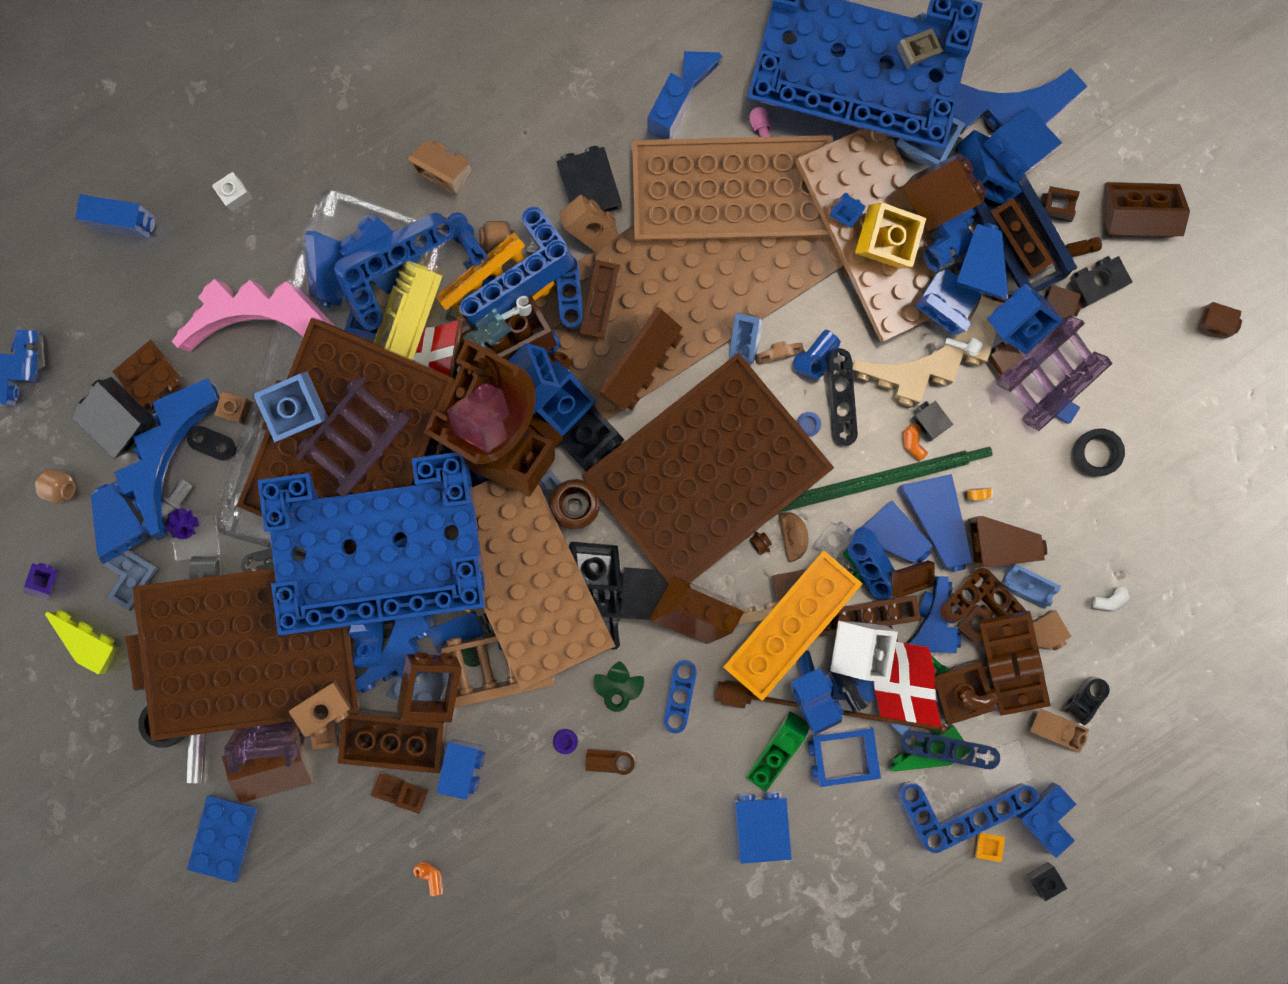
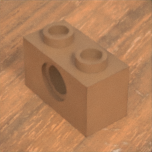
M581 194L559 212L564 229L596 253L619 235L615 225L617 223L615 217L607 211L605 213L601 210L594 200H588Z
M334 681L288 712L304 737L311 734L315 738L327 730L324 726L332 720L338 723L348 717L347 711L351 708V705ZM322 704L328 708L329 713L327 717L319 718L315 714V707Z

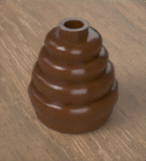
M579 479L566 480L559 484L552 492L549 501L550 509L556 522L562 527L572 530L582 529L590 525L596 519L600 509V499L595 488L588 482ZM571 503L579 505V509L576 512L570 510L569 505Z

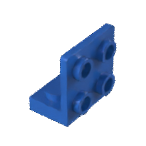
M949 269L938 270L915 307L955 336L965 332L970 326L971 322L967 320V317L980 299L981 294L958 286V276Z

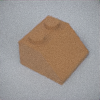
M425 140L409 156L408 161L414 172L457 195L471 172V167L467 163L469 160L459 153L452 155L446 151L447 147L435 140L433 143Z

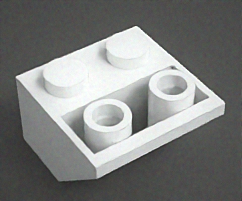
M838 621L830 671L863 680L890 682L898 632L886 625Z

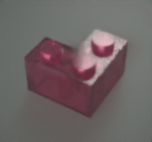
M486 382L447 410L454 434L487 453L508 439L502 421L510 416L503 391Z

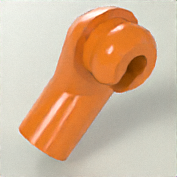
M912 423L904 431V447L921 462L929 452L919 444V437L922 432L921 427L916 423Z
M421 862L416 865L413 873L415 877H421L429 882L430 896L443 894L439 870L427 862Z

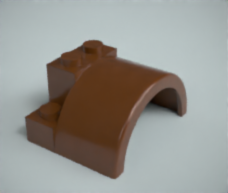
M466 338L456 360L461 365V368L441 411L433 410L424 433L473 463L486 464L505 456L523 437L534 413L536 393L533 380L524 369L497 355L496 351ZM487 367H491L493 375L484 370ZM460 421L471 424L469 428L460 432Z

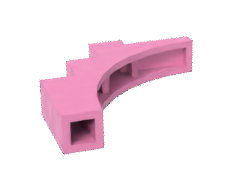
M214 279L204 287L203 292L198 297L204 305L198 308L189 322L178 330L172 342L177 348L191 352L205 338L219 329L237 322L254 319L273 320L284 323L295 329L303 337L311 317H315L333 326L335 325L297 286L287 281L276 287L273 295H271L262 285L251 280L243 284L236 294L226 283Z

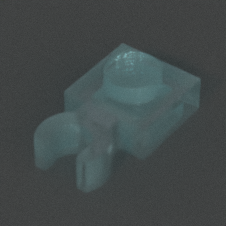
M495 308L476 323L478 327L476 332L467 333L463 339L476 340V342L483 345L485 342H488L492 346L510 332L511 328Z

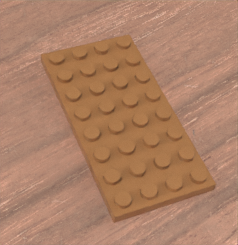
M861 129L797 158L795 162L880 343L931 319L915 307V305L937 273V271L931 270L923 259V251L928 249L934 242L929 235L935 229L928 231L924 225L912 268L899 269L855 254L869 204L882 202L919 215L903 188L911 177L892 137ZM846 192L851 198L859 199L865 205L863 214L851 228L829 216L832 207ZM952 266L947 268L956 275Z
M833 135L632 140L635 241L831 237L795 160L832 143Z
M491 479L473 487L485 577V607L483 609L521 691L616 647L539 484L530 497ZM454 525L446 528L451 540H455L459 535L458 528Z

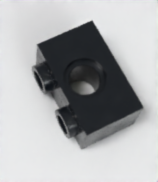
M1107 256L1096 262V268L1089 271L1088 267H1085L1074 273L1075 278L1069 284L1073 292L1081 294L1079 302H1082V309L1133 283L1119 256L1113 259ZM1095 275H1101L1104 278V286L1096 284Z

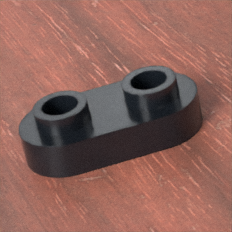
M195 426L187 434V443L192 449L218 460L228 461L237 452V445L232 438L204 426ZM198 434L203 436V440L200 443H197L195 439ZM222 443L226 445L224 452H220L218 449Z

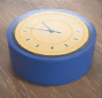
M927 591L923 592L918 602L921 617L928 615L934 600V595Z

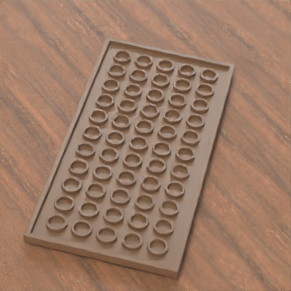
M633 225L619 234L599 252L593 251L577 261L583 315L595 261L600 260L620 265L605 340L581 335V327L576 330H568L562 325L559 314L557 279L554 280L555 285L552 286V290L546 296L536 299L535 302L551 331L559 338L560 347L557 348L558 352L565 353L571 360L570 370L576 379L597 400L593 405L608 421L622 411L600 396L599 390L657 307L662 309L682 327L681 335L684 337L676 349L671 347L667 352L668 361L662 369L656 368L652 374L655 379L647 390L643 388L638 394V397L641 399L732 339L736 312L759 317L763 320L844 267V264L831 237L635 241ZM573 265V267H572L568 272H566V273L572 272L573 269H574V265ZM567 287L563 290L562 295L566 298H573L576 290L573 287ZM568 312L565 316V321L575 323L579 315L576 312Z

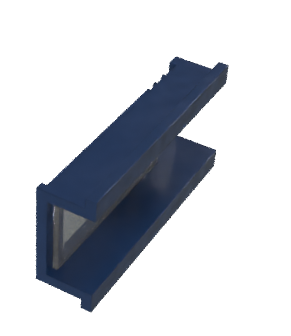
M1025 175L1017 181L1022 192L1014 199L1056 265L1037 277H1032L992 214V211L1000 207L1001 204L985 197L981 204L975 206V209L983 225L985 222L998 226L999 231H1002L1005 264L1018 289L1026 284L1036 292H1039L1067 278L1078 267Z

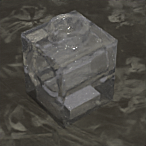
M832 521L813 546L820 552L824 550L836 560L852 539V535L849 533L851 529L841 521L838 523ZM831 532H836L840 535L841 542L838 546H832L828 542V536Z

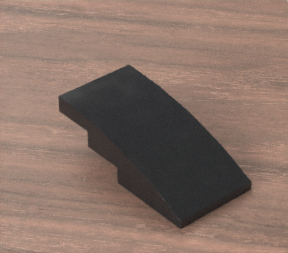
M570 542L569 549L616 646L611 649L617 650L620 646L618 622L621 619L619 595L623 591L618 546Z

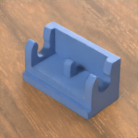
M1010 564L1001 582L1009 592L1044 609L1053 604L1051 600L1054 594H1057L1061 588L1060 585L1017 564Z

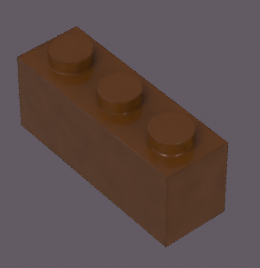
M1014 198L992 211L993 216L1032 277L1035 278L1056 265Z

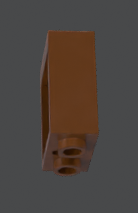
M424 652L406 654L397 705L402 721L452 722L462 669L456 656L449 653H442L440 655H429ZM417 671L449 673L444 701L412 700Z

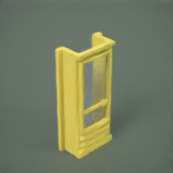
M408 261L402 264V270L398 271L400 276L395 279L397 284L396 286L393 285L383 314L382 324L378 328L373 343L413 359L442 275L429 271L426 266Z

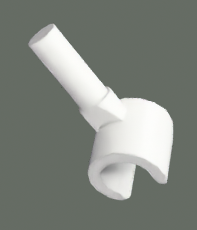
M519 297L516 301V307L497 316L499 322L517 314L528 316L532 310L531 304L524 306L528 303V297Z
M947 338L945 344L965 350L971 356L978 355L983 346V343L975 338H971L968 344Z

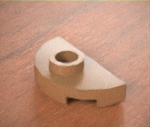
M785 341L774 343L771 345L772 349L757 354L755 360L758 365L795 356L804 351L803 343L786 345Z
M792 512L779 513L788 560L792 562L800 559L806 552L809 543L808 531L805 523L798 515Z

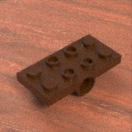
M1030 610L980 620L979 623L994 690L999 700L1000 716L1051 706Z

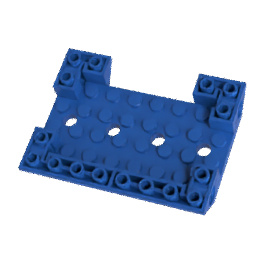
M773 0L747 99L945 150L958 102L956 98L967 56L971 51L983 3L973 0H930L923 21L845 0ZM933 29L943 52L907 70L896 48L897 45L904 38ZM786 33H792L796 37V42L788 45L784 43L782 36ZM837 45L841 46L845 54L842 57H835L831 53V48ZM889 58L893 62V68L890 70L883 69L880 66V60ZM931 71L940 72L942 80L937 83L932 82L929 78V73Z
M457 452L412 458L415 486L321 499L317 495L310 473L258 480L264 532H270L276 583L271 585L278 635L485 607L484 569L472 481L466 458ZM450 525L458 528L459 535L455 540H449L445 536V530ZM399 532L405 533L408 538V542L404 547H398L394 542L395 535ZM349 539L354 540L357 545V549L353 554H348L344 550V543ZM298 546L303 547L306 551V557L302 561H297L293 556V551Z

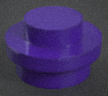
M561 729L554 735L553 746L557 752L570 754L577 748L578 737L572 730Z

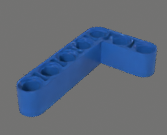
M539 207L527 208L521 217L524 226L539 250L461 302L460 312L472 328L484 327L496 319L497 316L516 306V301L519 297L533 295L573 267L574 258L567 244Z
M432 213L337 261L334 268L335 275L353 316L365 329L375 330L380 327L383 321L381 310L368 281L449 241L454 235L455 228L447 218L440 213ZM443 223L442 228L436 231L437 227ZM421 235L420 239L414 242L415 237ZM398 246L397 251L391 254L392 249ZM376 257L375 262L371 265H368L369 261L372 258ZM353 269L352 274L345 277L347 271ZM359 291H362V294L359 297L355 298V295ZM371 312V315L364 319L365 315Z
M907 781L901 784L898 789L899 798L921 844L932 853L942 852L1034 807L1039 798L1035 788L1025 783H1019L938 822L923 789L918 784ZM911 787L916 788V798L907 800L905 797L906 790ZM1028 789L1030 798L1026 802H1021L1019 799L1020 792ZM1005 800L1007 802L1006 811L998 813L996 810L998 802ZM923 810L927 811V821L918 823L916 820L917 814ZM977 812H983L985 815L984 821L981 824H975L973 820L974 815ZM957 822L961 823L962 831L958 835H952L950 831L951 826ZM931 834L939 835V842L935 846L928 845L927 841Z

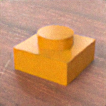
M984 832L979 833L975 857L1002 862L1005 836Z

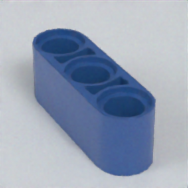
M574 256L573 271L564 273L557 278L560 319L562 325L568 330L578 329L581 327L583 320L579 267ZM567 287H573L576 290V294L573 298H566L562 295L563 290ZM568 312H576L579 315L575 323L565 321V316Z
M858 528L852 536L848 546V553L871 594L880 600L889 599L892 596V572L895 569L874 532L869 528Z
M689 660L679 661L673 670L664 716V725L671 733L682 732L686 728L697 674L695 665ZM687 664L691 666L692 674L689 678H681L678 675V669L681 665ZM678 689L687 692V700L683 703H677L673 699V694ZM677 714L682 717L683 722L680 727L673 728L668 724V719L671 715Z

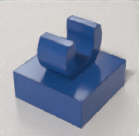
M846 192L832 207L829 216L851 228L863 214L865 205L859 199L851 198Z

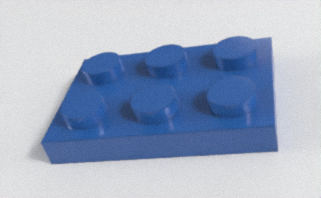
M208 795L187 870L234 883L238 882L258 807Z

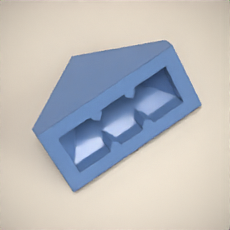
M738 312L735 313L729 354L730 359L739 352L747 363H754L763 332L761 318Z

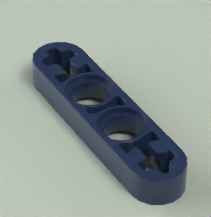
M915 730L906 731L900 739V745L904 751L918 756L983 769L996 768L1000 762L999 751L989 745ZM912 735H915L916 740L925 742L924 737H928L925 744L926 752H921L924 747L914 745L913 749H910L906 739H911ZM941 740L944 743V751L941 754L932 753L931 744L933 741ZM961 745H966L969 748L970 754L964 760H960L956 756V749ZM975 747H978L977 753L987 754L988 750H990L994 760H990L988 764H985L984 759L975 757Z

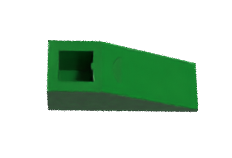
M789 711L745 778L767 792L806 739L810 729L807 721Z
M952 724L946 726L947 731L944 734H941V731H932L934 735L964 740ZM925 740V742L916 741L912 745V748L914 745L922 746L924 748L921 752L925 753V744L927 740ZM941 740L932 742V753L941 754L944 751V743ZM961 745L956 749V756L959 759L969 753V748L966 745ZM901 752L891 759L892 764L888 768L893 772L949 766L953 762Z

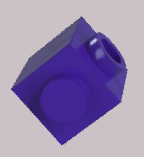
M32 563L23 593L49 600L57 577V570L44 563H39L38 565Z

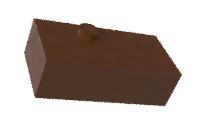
M360 709V712L351 713L348 717L341 720L338 764L439 774L444 761L447 722L402 721L398 712Z

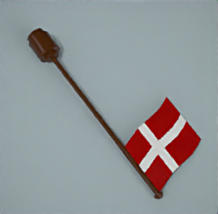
M460 315L456 318L457 321L436 327H425L413 360L454 377L463 322L466 321V318ZM440 442L437 444L436 455H441L443 444Z
M896 642L890 682L874 681L880 716L859 712L853 714V711L843 710L844 714H842L936 730L944 734L947 731V727L944 724L941 725L937 708L934 664L929 647ZM725 680V682L718 681L715 701L721 702V705L745 709L746 704L751 705L752 700L762 701L756 695H753L741 682ZM766 697L763 702L799 707L797 702L770 697Z

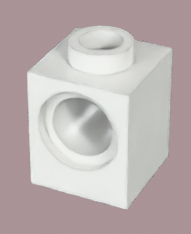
M233 172L212 185L225 206L232 212L253 199L241 180Z

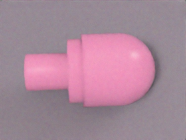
M762 107L754 108L749 115L752 129L760 137H770L768 130L771 129V120L767 110Z

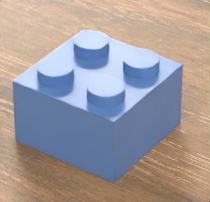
M308 371L253 394L274 442L329 419Z

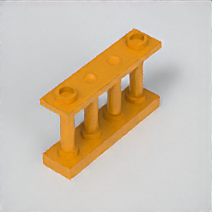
M515 233L511 234L487 254L485 262L483 259H480L483 263L482 265L474 264L439 292L436 298L445 310L449 307H454L462 315L459 309L462 297L469 291L475 292L483 287L482 281L489 275H494L497 278L503 274L502 265L509 259L514 260L517 264L525 259L522 255V249L525 247L524 243ZM554 281L532 295L534 301L539 297L546 296L552 290V286L555 285Z

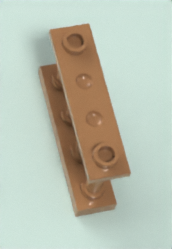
M495 633L461 640V637L446 640V644L441 648L442 653L451 652L452 655L456 656L462 667L455 708L552 686L555 683V679L553 676L521 691L504 654L509 677L507 681L497 683V680H494L486 648V644L498 641ZM476 646L484 683H482L483 687L473 689L472 686H469L461 649Z

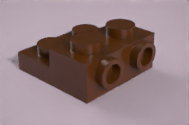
M151 339L112 371L124 385L125 390L145 410L154 409L152 402L161 399L167 393L175 392L181 386L180 382L185 379Z
M978 659L954 666V669L935 674V690L947 725L996 710L995 705L982 711H975L962 704L963 700L960 698V694L966 689H971L974 695L980 697L994 691L993 688H989L987 681L990 678L987 665L982 664Z

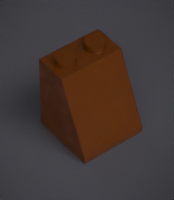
M961 153L912 175L903 187L919 216L926 218L925 227L928 231L981 204L985 198L986 190L980 180L976 181L972 174L973 167L967 157L963 158Z
M985 516L968 519L974 568L1045 560L1044 555H1047V543L1045 540H1042L1041 534Z

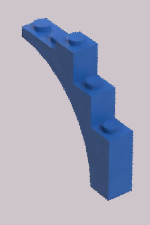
M1071 68L1049 83L1021 92L996 93L978 90L960 83L954 118L965 123L960 133L961 135L982 116L986 118L985 122L991 129L998 130L1029 106L1047 125L1082 94L1088 86ZM931 71L929 78L932 82L937 83L942 80V75L938 71Z
M209 378L152 402L156 410L153 412V416L159 426L134 437L136 442L134 450L140 461L115 472L117 477L115 485L118 492L133 499L136 510L142 513L144 518L142 526L145 533L157 540L168 536L163 520L161 498L164 477L169 462L179 443L188 434L190 429L217 409L220 395L216 385Z
M407 536L397 540L395 544L398 547H404L408 542ZM430 615L395 619V625L388 644L382 652L381 666L370 667L356 678L357 691L361 690L362 693H365L376 686L375 681L382 678L385 682L397 675V673L402 679L406 654L422 652L414 637L420 640L429 635V629L435 624ZM417 671L416 676L421 674L422 672Z
M935 576V586H933L932 593L934 600L931 609L922 620L917 631L907 641L908 644L929 647L930 652L957 653V648L961 647V633H957L956 627H947V622L943 620L940 614L941 605L948 599L953 590L952 582H949V576ZM831 675L833 687H831L832 699L846 700L843 694H839V687ZM851 677L852 681L857 682L858 686L856 687L864 701H877L874 681Z

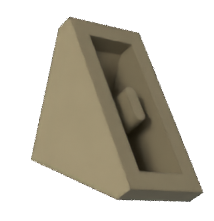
M933 29L904 38L896 47L907 70L943 52Z

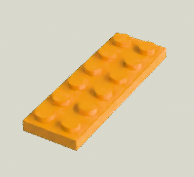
M823 550L723 668L763 701L861 587L862 583Z

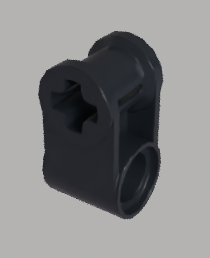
M1091 676L1086 678L1078 690L1068 699L1063 710L1072 713L1080 719V723L1083 726L1088 724L1110 693L1108 683L1098 677ZM1099 682L1101 685L1100 692L1097 695H1092L1090 692L1091 685Z

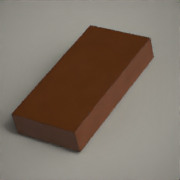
M929 560L892 572L893 596L898 598L935 586V562Z

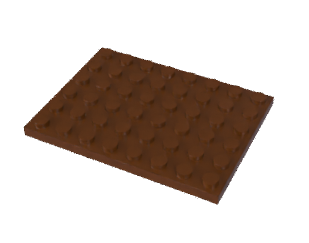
M311 317L287 379L308 371L329 419L274 442L267 428L237 503V507L262 517L258 480L310 473L319 499L412 486L414 482L412 458L424 457L432 438L425 434L424 430L433 410L441 411L456 379L315 317ZM349 539L344 543L346 553L353 554L356 551L357 545L354 540Z
M738 352L585 472L582 478L595 488L602 503L668 584L673 576L692 583L831 472L834 467Z
M274 568L132 586L151 741L292 722L294 719L288 712L290 709L334 681L351 705L347 713L360 712L349 626L278 635L271 585L276 583ZM320 704L315 707V714L319 718L328 716L329 711L325 705Z

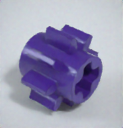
M180 508L168 514L170 521H166L165 525L167 531L171 532L172 538L188 539L193 534H196L194 527H198L199 523L197 517L193 516L192 510L188 511Z

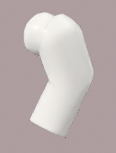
M1122 586L1117 587L1114 595L1110 598L1094 596L1092 608L1107 611L1118 610L1129 601L1128 589Z

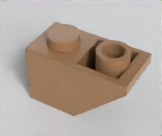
M1039 708L1030 732L1080 753L1087 741L1089 729Z

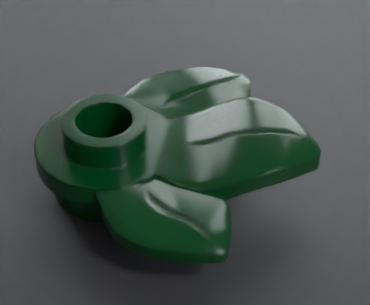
M618 661L611 667L607 676L596 674L594 677L596 693L604 698L606 707L613 712L623 711L628 706L629 700L640 696L644 687V677H630L628 669L621 661ZM613 695H620L622 701L619 704L613 703Z

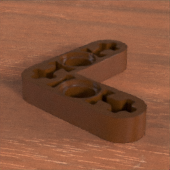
M979 568L970 574L940 607L941 617L948 623H956L964 618L980 600L997 617L1026 611L1018 600L986 568ZM980 577L983 578L982 585L979 587L975 586ZM963 590L971 593L972 601H967L963 597ZM995 593L999 594L1002 597L1003 605H1000L995 601ZM958 604L960 607L952 614V607Z

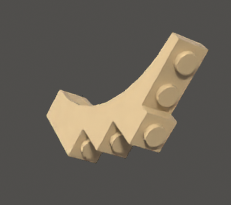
M981 297L968 320L971 322L970 326L965 332L958 334L954 338V340L966 344L970 342L971 338L982 342L983 346L978 355L971 356L965 350L947 344L931 355L906 363L873 364L854 360L852 363L853 373L855 374L854 378L868 382L869 379L878 381V386L892 390L893 387H896L894 398L899 399L898 403L913 407V404L918 405L921 403L929 378L932 379V383L945 387L946 384L950 385L955 381L962 358H965L964 362L974 366H979V364H984L988 361L997 331L987 318L1003 303Z

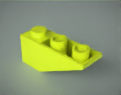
M57 609L56 612L47 611L45 614L76 663L98 675L106 674L120 649V646L114 644L115 639L103 633L99 636L92 632V626L79 621L77 624L70 620V614Z

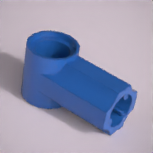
M824 330L807 352L802 351L796 355L793 363L795 371L811 378H821L826 372L827 355L829 351L840 346V339L831 331Z

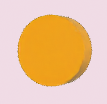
M989 487L967 490V499L984 500L993 497L992 488Z

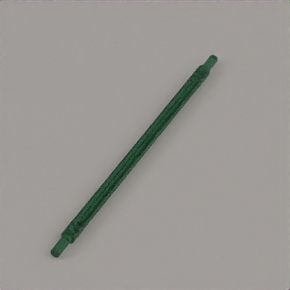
M989 446L969 452L963 450L810 489L781 512L969 465L971 461L993 456L992 449Z

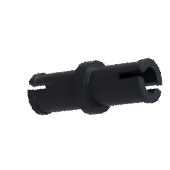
M831 668L828 669L839 687V694L844 695L853 714L868 707L856 687L858 686L856 681H852L850 676L830 671Z

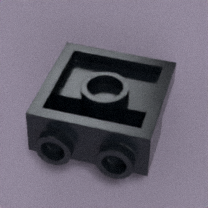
M592 405L562 436L563 440L559 444L587 472L620 446L624 439Z

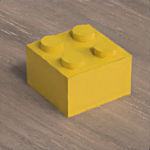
M882 202L869 204L855 254L899 269L912 268L926 218Z

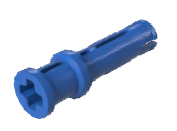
M459 212L451 214L447 219L455 228L453 239L457 243L462 244L473 264L482 265L480 257L485 262L487 254L475 239L472 225L468 223L464 214Z

